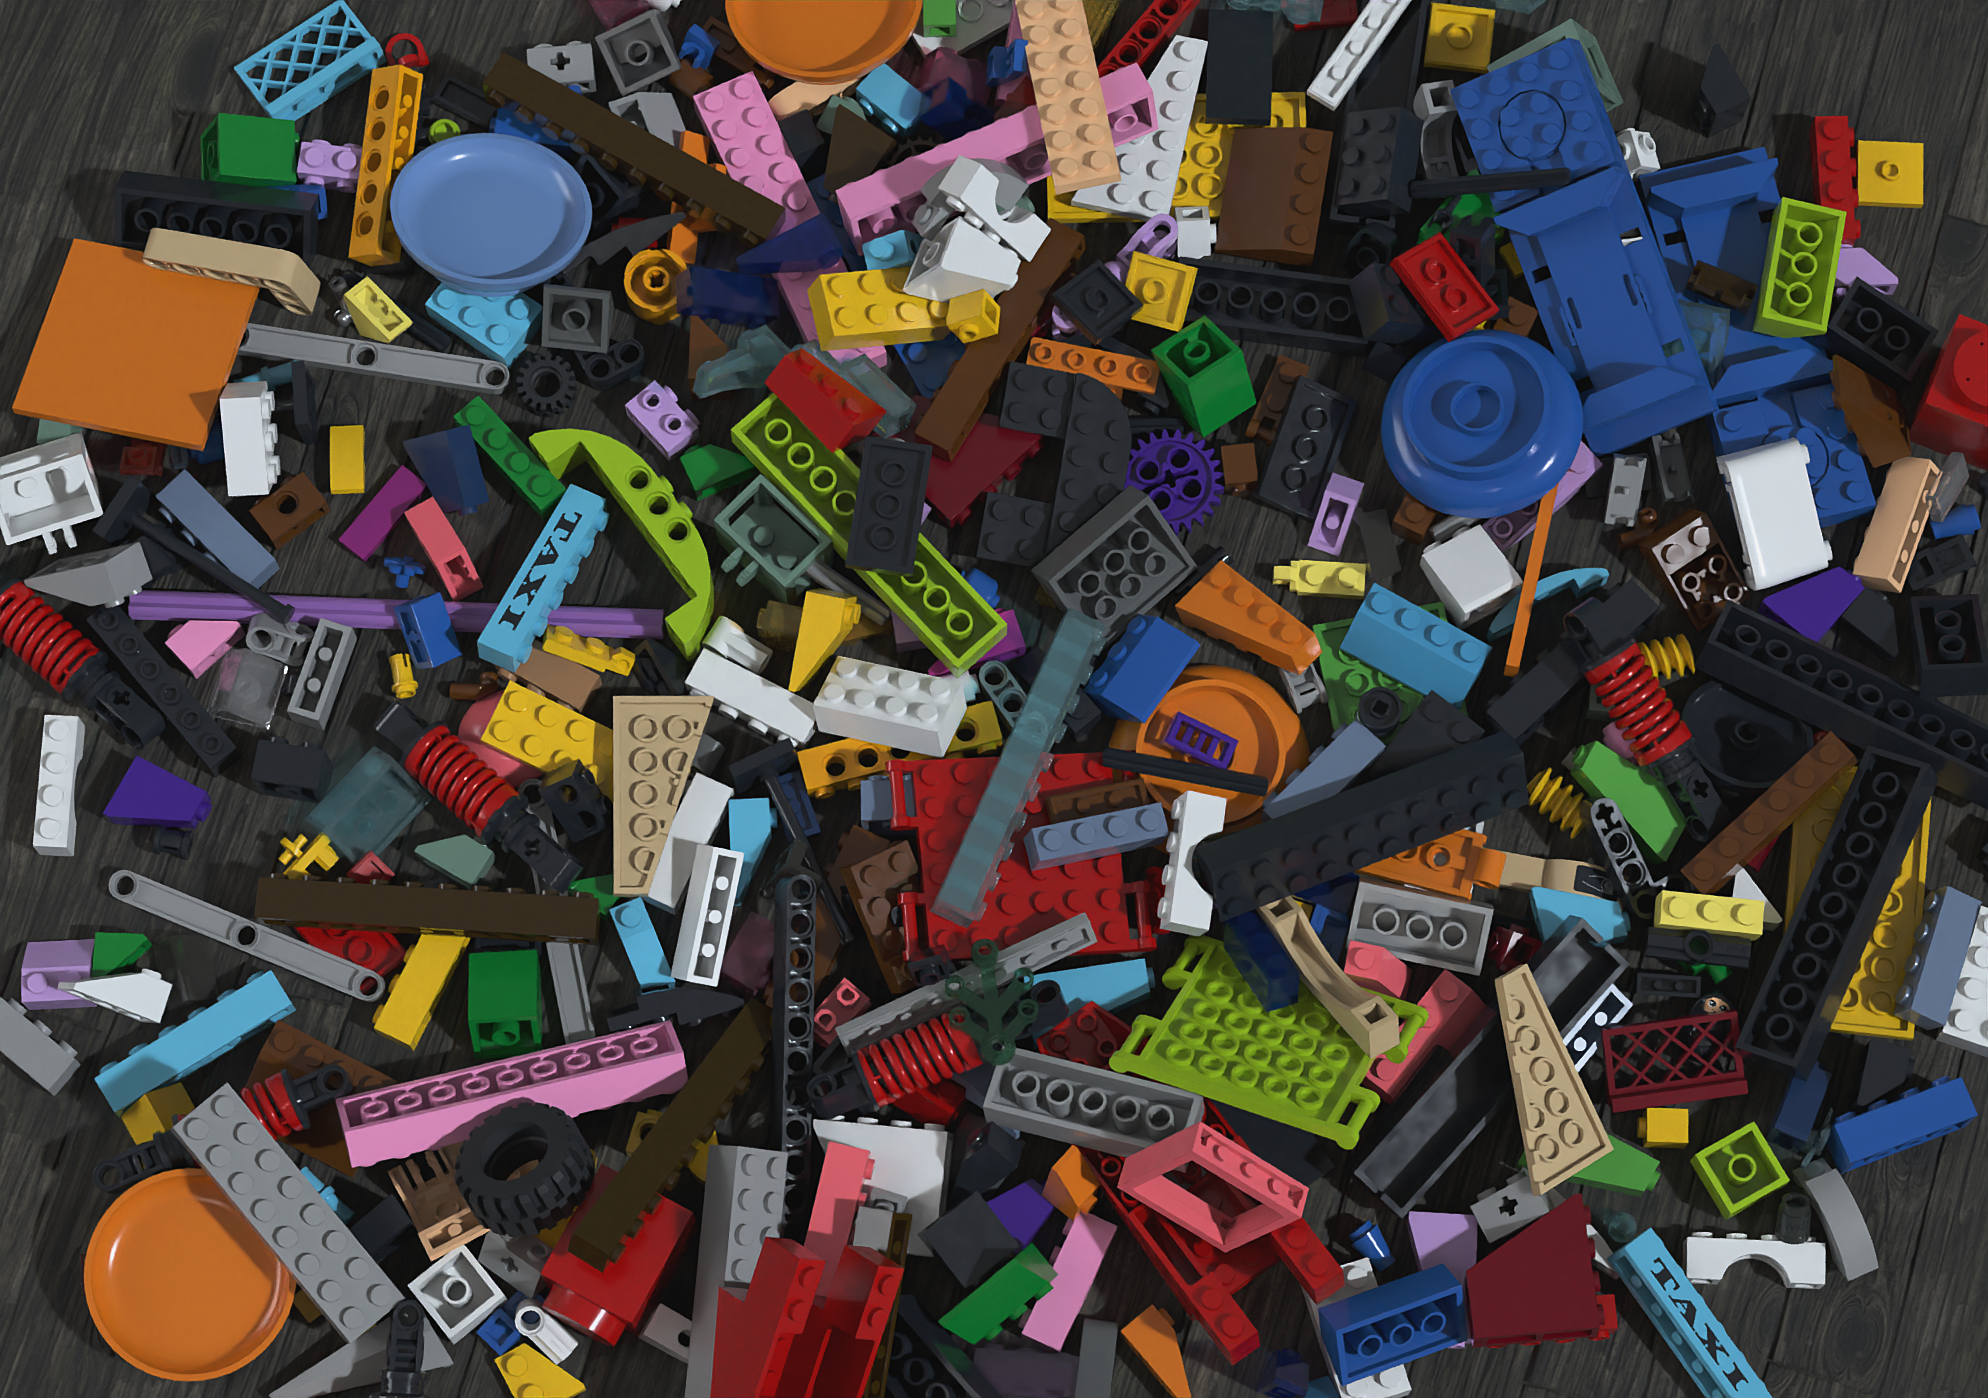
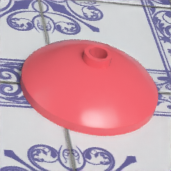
M501 690L479 699L468 709L461 721L458 738L460 739V744L465 743L470 748V752H475L479 756V760H484L488 764V768H493L497 772V776H502L507 783L511 784L514 788H518L524 781L538 779L544 773L480 742L505 691Z

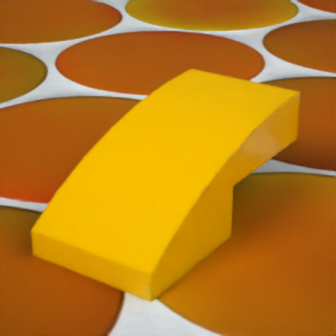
M363 425L330 427L331 494L365 493V432Z

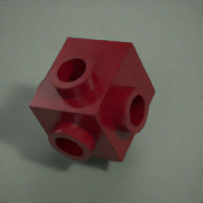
M1511 923L1510 928L1506 929L1497 925L1495 932L1491 934L1488 940L1486 957L1497 961L1495 968L1508 972L1518 965L1526 964L1543 942L1529 937L1530 930Z

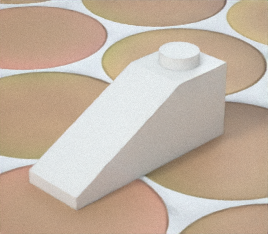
M142 969L141 973H122L59 982L57 989L141 1022L160 1023L172 984L160 980L162 976L160 973Z

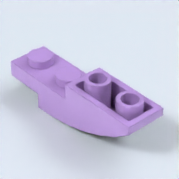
M1582 441L1572 465L1565 476L1559 481L1552 514L1580 491L1579 488L1604 467ZM1541 498L1513 513L1491 517L1482 525V528L1502 552L1509 549L1535 529Z

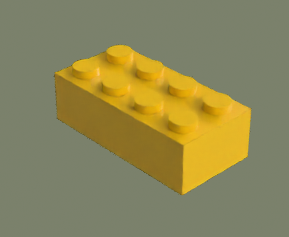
M911 267L821 274L807 289L821 351L943 340L951 332L946 324L949 304L904 292L903 288Z

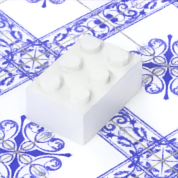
M267 381L227 383L219 400L228 496L269 494L272 485L277 483V475H280L279 455H274L273 453L274 443H277L278 440L276 423H271L270 420L271 411L275 409L273 391H268Z

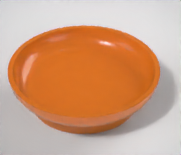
M725 0V8L730 28L738 43L759 65L792 80L815 85H835L853 81L870 73L899 52L916 28L923 0Z
M1222 665L1185 667L1144 724L1118 719L1109 742L1110 748L1135 750L1136 753L1209 766L1160 744L1173 715L1178 711L1239 741L1226 769L1267 777L1269 784L1265 796L1135 773L1136 779H1144L1150 804L1161 802L1169 834L1173 832L1175 819L1171 818L1173 802L1186 791L1227 798L1222 832L1211 839L1200 841L1196 848L1263 823L1260 819L1264 810L1262 807L1263 802L1274 791L1280 794L1288 786L1285 781L1296 769L1299 768L1303 771L1311 764L1308 760L1311 755L1306 733L1298 716L1286 699L1275 688L1255 675ZM1181 725L1176 735V740L1181 741L1187 727ZM1193 732L1188 743L1189 746H1194L1199 732ZM1206 737L1200 750L1201 752L1206 753L1212 738ZM1219 741L1212 756L1213 758L1218 760L1225 745L1224 743ZM1112 768L1113 782H1122L1121 770ZM1168 837L1160 845L1153 846L1161 852L1170 855V852L1166 850ZM1195 848L1192 856V862L1198 863L1197 852Z
M197 1168L162 1172L138 1182L126 1190L113 1202L98 1222L88 1245L84 1266V1289L87 1304L95 1325L105 1341L117 1354L134 1367L148 1374L174 1381L190 1382L218 1378L236 1371L254 1360L271 1344L282 1329L289 1315L296 1290V1281L207 1173L203 1169Z

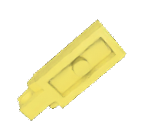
M1311 560L1291 561V566H1274L1272 581L1273 584L1290 585L1289 591L1297 592V595L1364 599L1366 564Z

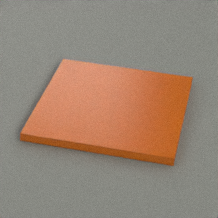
M74 238L13 403L12 409L14 413L203 451L220 404L219 399L226 387L260 287L156 269L142 262L144 253L142 251Z

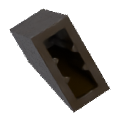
M841 104L836 108L823 184L825 190L830 193L827 199L839 206L835 190L842 188L847 183L856 182L873 175L876 171L882 169L898 145L892 137Z

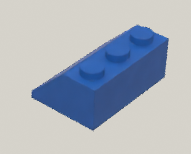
M1138 614L1136 618L1130 621L1127 631L1120 641L1109 650L1108 657L1101 667L1090 676L1089 683L1083 691L1107 717L1144 724L1201 645L1195 639L1159 617Z

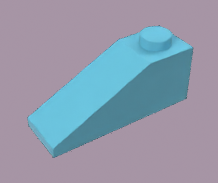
M769 798L728 800L730 850L744 853L734 906H741L772 839L771 828H778L777 808H770Z
M641 897L609 909L640 987L675 982V979L670 977L671 969Z

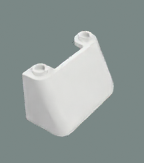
M1790 438L1716 457L1720 474L1724 473L1726 482H1731L1725 484V487L1731 497L1744 555H1742L1743 562L1750 565L1747 566V569L1743 570L1746 585L1754 591L1765 589L1828 567V560L1833 559L1832 551L1828 540L1823 541L1805 465L1810 463L1809 453L1805 444L1800 445L1796 438Z

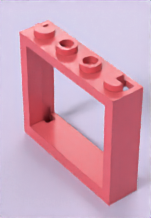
M1201 1121L1125 1158L1118 1183L1119 1189L1225 1253L1300 1219L1309 1190L1305 1185ZM1201 1136L1204 1138L1203 1145L1201 1144ZM1193 1160L1263 1204L1231 1218L1163 1177L1162 1174ZM1221 1222L1228 1225L1227 1230L1221 1227Z

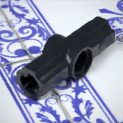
M1648 927L1645 938L1644 957L1686 962L1691 966L1705 964L1747 969L1751 953V939L1714 935L1704 930L1689 932ZM1692 941L1701 942L1706 948V953L1704 955L1692 953L1689 943Z

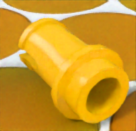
M403 653L391 656L389 663L394 681L391 687L392 692L396 693L397 698L414 696L418 683L413 679L410 655L405 653L404 659Z

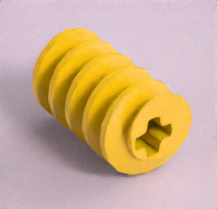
M1683 634L1676 635L1675 643L1672 638L1664 637L1662 646L1657 639L1651 640L1649 649L1644 642L1638 643L1641 654L1646 657L1644 665H1649L1653 669L1652 676L1658 677V672L1662 671L1666 679H1671V670L1675 668L1681 677L1684 676L1685 666H1688L1692 674H1694L1693 652Z
M1548 767L1544 771L1539 772L1528 784V794H1531L1528 805L1534 806L1541 802L1539 813L1543 815L1551 810L1549 821L1555 823L1562 819L1560 830L1564 832L1573 827L1570 838L1574 839L1584 828L1579 814L1584 794L1581 792L1574 797L1570 796L1573 785L1569 784L1563 789L1560 788L1563 777L1560 775L1550 780L1552 768Z

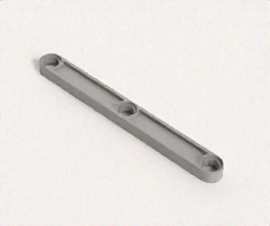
M252 323L247 324L244 332L246 339L240 345L237 355L281 362H291L297 359V361H305L307 366L488 394H501L509 388L511 383L507 367L498 361ZM364 350L372 351L375 354L374 362L370 365L363 366L357 362L358 355ZM493 370L501 371L505 377L503 382L497 386L486 382L487 375Z
M528 779L519 786L518 792L525 793L530 787L539 788L542 781ZM543 797L535 804L529 803L527 811L530 814H535L540 819L539 827L558 843L553 813ZM538 843L535 846V848L538 850V853L536 855H539L541 852V850H539ZM532 868L536 894H539L541 890L556 891ZM567 890L563 894L560 893V896H569ZM546 942L565 1043L571 1044L596 1038L579 945Z
M120 870L114 873L109 880L108 886L112 896L125 903L360 1000L375 1002L382 998L385 993L386 985L384 979L372 970L134 872ZM123 877H131L134 881V888L128 895H121L117 890V884ZM244 927H252L256 935L254 941L249 945H242L238 939L240 930ZM366 977H374L378 983L376 992L369 996L363 995L360 989L361 982Z

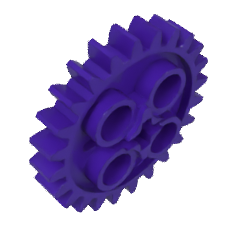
M1163 429L1162 439H1157L1153 433H1150V443L1146 444L1143 440L1139 439L1138 445L1140 450L1131 449L1130 451L1132 460H1129L1124 490L1129 485L1142 492L1152 490L1148 495L1153 502L1158 498H1167L1170 501L1169 506L1159 511L1173 529L1175 535L1179 536L1180 527L1182 526L1189 533H1192L1191 523L1195 521L1199 526H1204L1202 515L1213 517L1214 513L1210 505L1220 506L1221 504L1220 499L1215 496V494L1224 493V486L1217 484L1223 481L1224 473L1215 472L1222 467L1221 461H1210L1215 456L1214 449L1212 448L1204 452L1205 440L1202 439L1197 444H1194L1193 433H1190L1185 440L1181 439L1179 429L1176 430L1174 438H1169L1166 429ZM1177 456H1184L1189 460L1188 464L1182 468L1174 467L1171 463ZM1147 468H1154L1158 471V475L1152 480H1145L1141 477V473ZM1193 471H1198V472H1199L1198 475H1196V476H1193V475L1188 476V475H1190L1191 472H1193ZM1172 478V480L1176 483V486L1170 488V486L1166 484V479ZM1189 486L1199 487L1201 492L1196 497L1190 498L1183 493Z

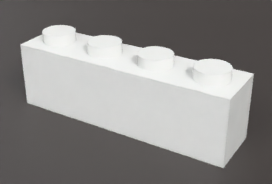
M703 648L685 681L686 690L690 692L688 696H714L713 705L719 707L718 711L722 715L732 720H736L739 717L749 722L747 726L753 731L762 735L769 732L777 736L778 742L790 737L795 748L798 747L805 750L818 727L812 702Z
M696 773L693 781L689 779L686 781L681 796L683 801L678 811H676L648 897H641L643 901L673 915H677L688 893L697 845L711 846L729 810L728 800L735 798L732 788L699 773Z
M697 845L670 977L717 987L744 853L708 845Z

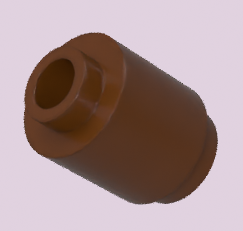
M679 58L681 69L666 76L670 79L669 83L692 101L694 95L715 87L712 84L714 76L701 66L696 69L691 67L694 61L690 58Z

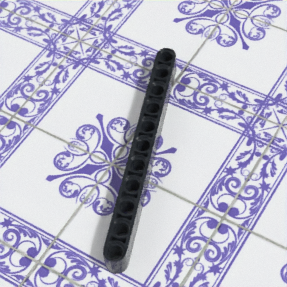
M798 874L784 876L778 881L775 889L769 1150L788 1152V1157L790 1156L794 1161L792 1172L788 1173L786 1170L784 1199L786 1193L790 1191L793 1195V1204L788 1208L783 1199L780 1238H784V1230L787 1226H790L793 1233L791 1239L804 1246L809 1227L812 1101L807 1093V1085L812 1079L816 884L810 876ZM794 882L800 887L798 898H795L792 894L791 888ZM793 916L799 921L797 932H794L791 928ZM793 950L798 954L799 958L796 967L790 962V954ZM792 984L796 986L798 991L795 1001L789 995ZM791 1019L795 1020L797 1024L795 1035L789 1032L788 1025ZM791 1053L796 1058V1066L793 1070L788 1066V1057ZM789 1088L795 1091L796 1097L793 1104H790L787 1100ZM789 1122L795 1128L794 1136L791 1139L786 1134V1127Z

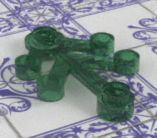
M980 939L972 945L971 961L976 967L980 968L984 1000L965 987V981L959 975H951V978L946 979L944 990L948 997L957 998L986 1019L989 1032L972 1022L968 1010L963 1007H955L950 1011L949 1025L954 1030L963 1031L981 1045V1054L988 1063L1004 1065L1010 1062L1015 1055L1016 1045L1014 1040L1028 1023L1034 1022L1038 1017V1004L1032 999H1025L1018 1006V1015L1003 1031L1001 1018L1019 996L1033 986L1034 973L1027 967L1018 968L1014 972L1013 982L998 999L994 965L998 961L999 950L996 943L992 940ZM982 947H987L991 950V953L982 955L978 950ZM1021 975H1026L1030 980L1027 983H1021L1017 978ZM951 983H958L961 988L953 991L948 986ZM1031 1007L1035 1012L1031 1015H1025L1022 1009ZM963 1015L966 1020L962 1023H957L953 1020V1017ZM1001 1043L1005 1048L1002 1051H995L992 1045Z

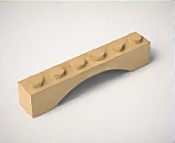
M1291 896L1256 909L1259 933L1370 1059L1400 1044L1398 1016L1379 995L1365 991L1340 969L1319 940L1303 909Z

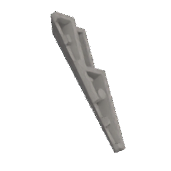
M409 1305L401 1309L398 1314V1319L404 1326L413 1324L417 1317L415 1309ZM425 1315L423 1332L424 1356L421 1371L453 1365L452 1359ZM390 1317L359 1336L352 1343H348L269 1394L270 1398H316L319 1395L332 1392L338 1393L381 1383L379 1370L387 1369L386 1346ZM398 1349V1350H397L398 1352H407V1353H411V1352H412V1350H410V1349Z

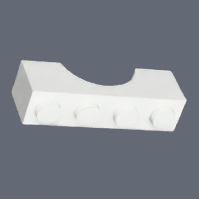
M959 155L938 187L948 197L946 203L957 211L966 213L963 217L965 220L979 229L982 228L984 234L1014 256L1030 262L1051 229L1037 215L1016 205L1010 212L1005 209L998 213L995 196L999 180L982 164Z
M44 716L33 847L40 855L74 856L76 835L74 788L77 767L83 756L85 725L78 716Z
M1188 790L1179 796L1178 799L1174 800L1171 809V818L1175 819L1173 832H1170L1166 845L1167 852H1170L1169 865L1165 866L1162 874V884L1166 885L1165 895L1160 899L1157 915L1161 918L1160 929L1200 936L1209 930L1213 896L1204 891L1197 883L1192 871V856L1200 841L1211 839L1222 832L1227 798Z
M1693 1232L1692 1237H1687L1683 1241V1271L1692 1284L1717 1285L1728 1266L1734 1262L1743 1259H1757L1771 1265L1781 1276L1786 1288L1821 1289L1825 1285V1243H1816L1815 1237H1809L1802 1244H1787L1780 1241L1775 1235H1762L1761 1240H1747V1235L1741 1233L1726 1234L1725 1239L1713 1238V1233Z

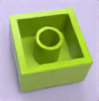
M1754 1121L1698 1152L1690 1160L1725 1220L1784 1188L1790 1181Z

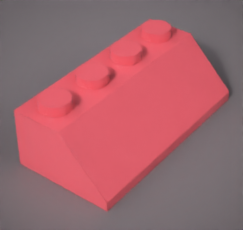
M1444 969L1417 1004L1427 1010L1429 1018L1425 1025L1417 1030L1408 1046V1055L1405 1060L1397 1064L1391 1062L1386 1055L1379 1054L1361 1082L1367 1088L1376 1092L1388 1104L1396 1097L1435 1045H1441L1449 1050L1487 1007L1473 989L1447 969ZM1406 1019L1399 1026V1034L1407 1022Z

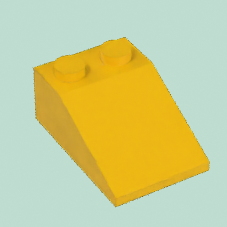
M822 588L806 591L788 691L796 692L808 688L852 630L853 624H858L861 605L857 604V595Z

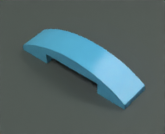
M1581 568L1546 577L1537 582L1533 606L1571 587L1576 598L1606 584L1609 573L1604 568ZM1521 592L1511 599L1495 617L1486 636L1489 643L1513 631Z

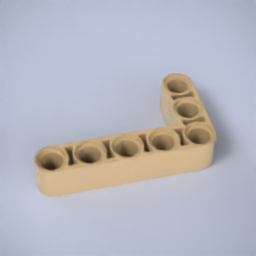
M161 228L151 229L142 257L143 263L160 270L268 288L287 310L306 316L312 315L321 282L303 260L292 252Z

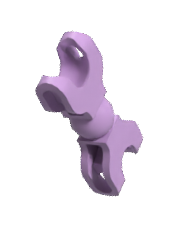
M1161 213L1153 216L1116 255V261H1109L1104 265L1125 285L1133 251L1171 261L1176 254L1177 222L1167 214ZM1158 225H1165L1169 227L1170 233L1162 230L1153 231ZM1054 306L1052 310L1053 341L1067 339L1061 336L1059 330L1065 333L1076 331L1074 336L1082 335L1083 333L1063 313L1060 315L1061 311Z

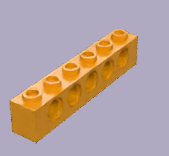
M403 65L372 70L348 258L369 266L400 262L402 244L393 226L390 199L399 173L413 158L423 74Z
M992 700L967 707L943 758L910 751L906 758L900 760L959 759L978 753V756H987L997 752V748L1002 747V735ZM962 729H970L975 734L972 740L966 742L959 740L956 735ZM848 738L797 752L799 766L809 798L814 796L816 799L829 798L835 795L836 790L847 787L849 791L861 789V780H868L869 776L883 775L887 776L888 780H890L889 774H886L885 762L898 759L892 755L894 747ZM870 754L875 756L878 761L872 767H864L859 763L861 757ZM833 763H839L845 767V771L839 776H832L827 772V768Z

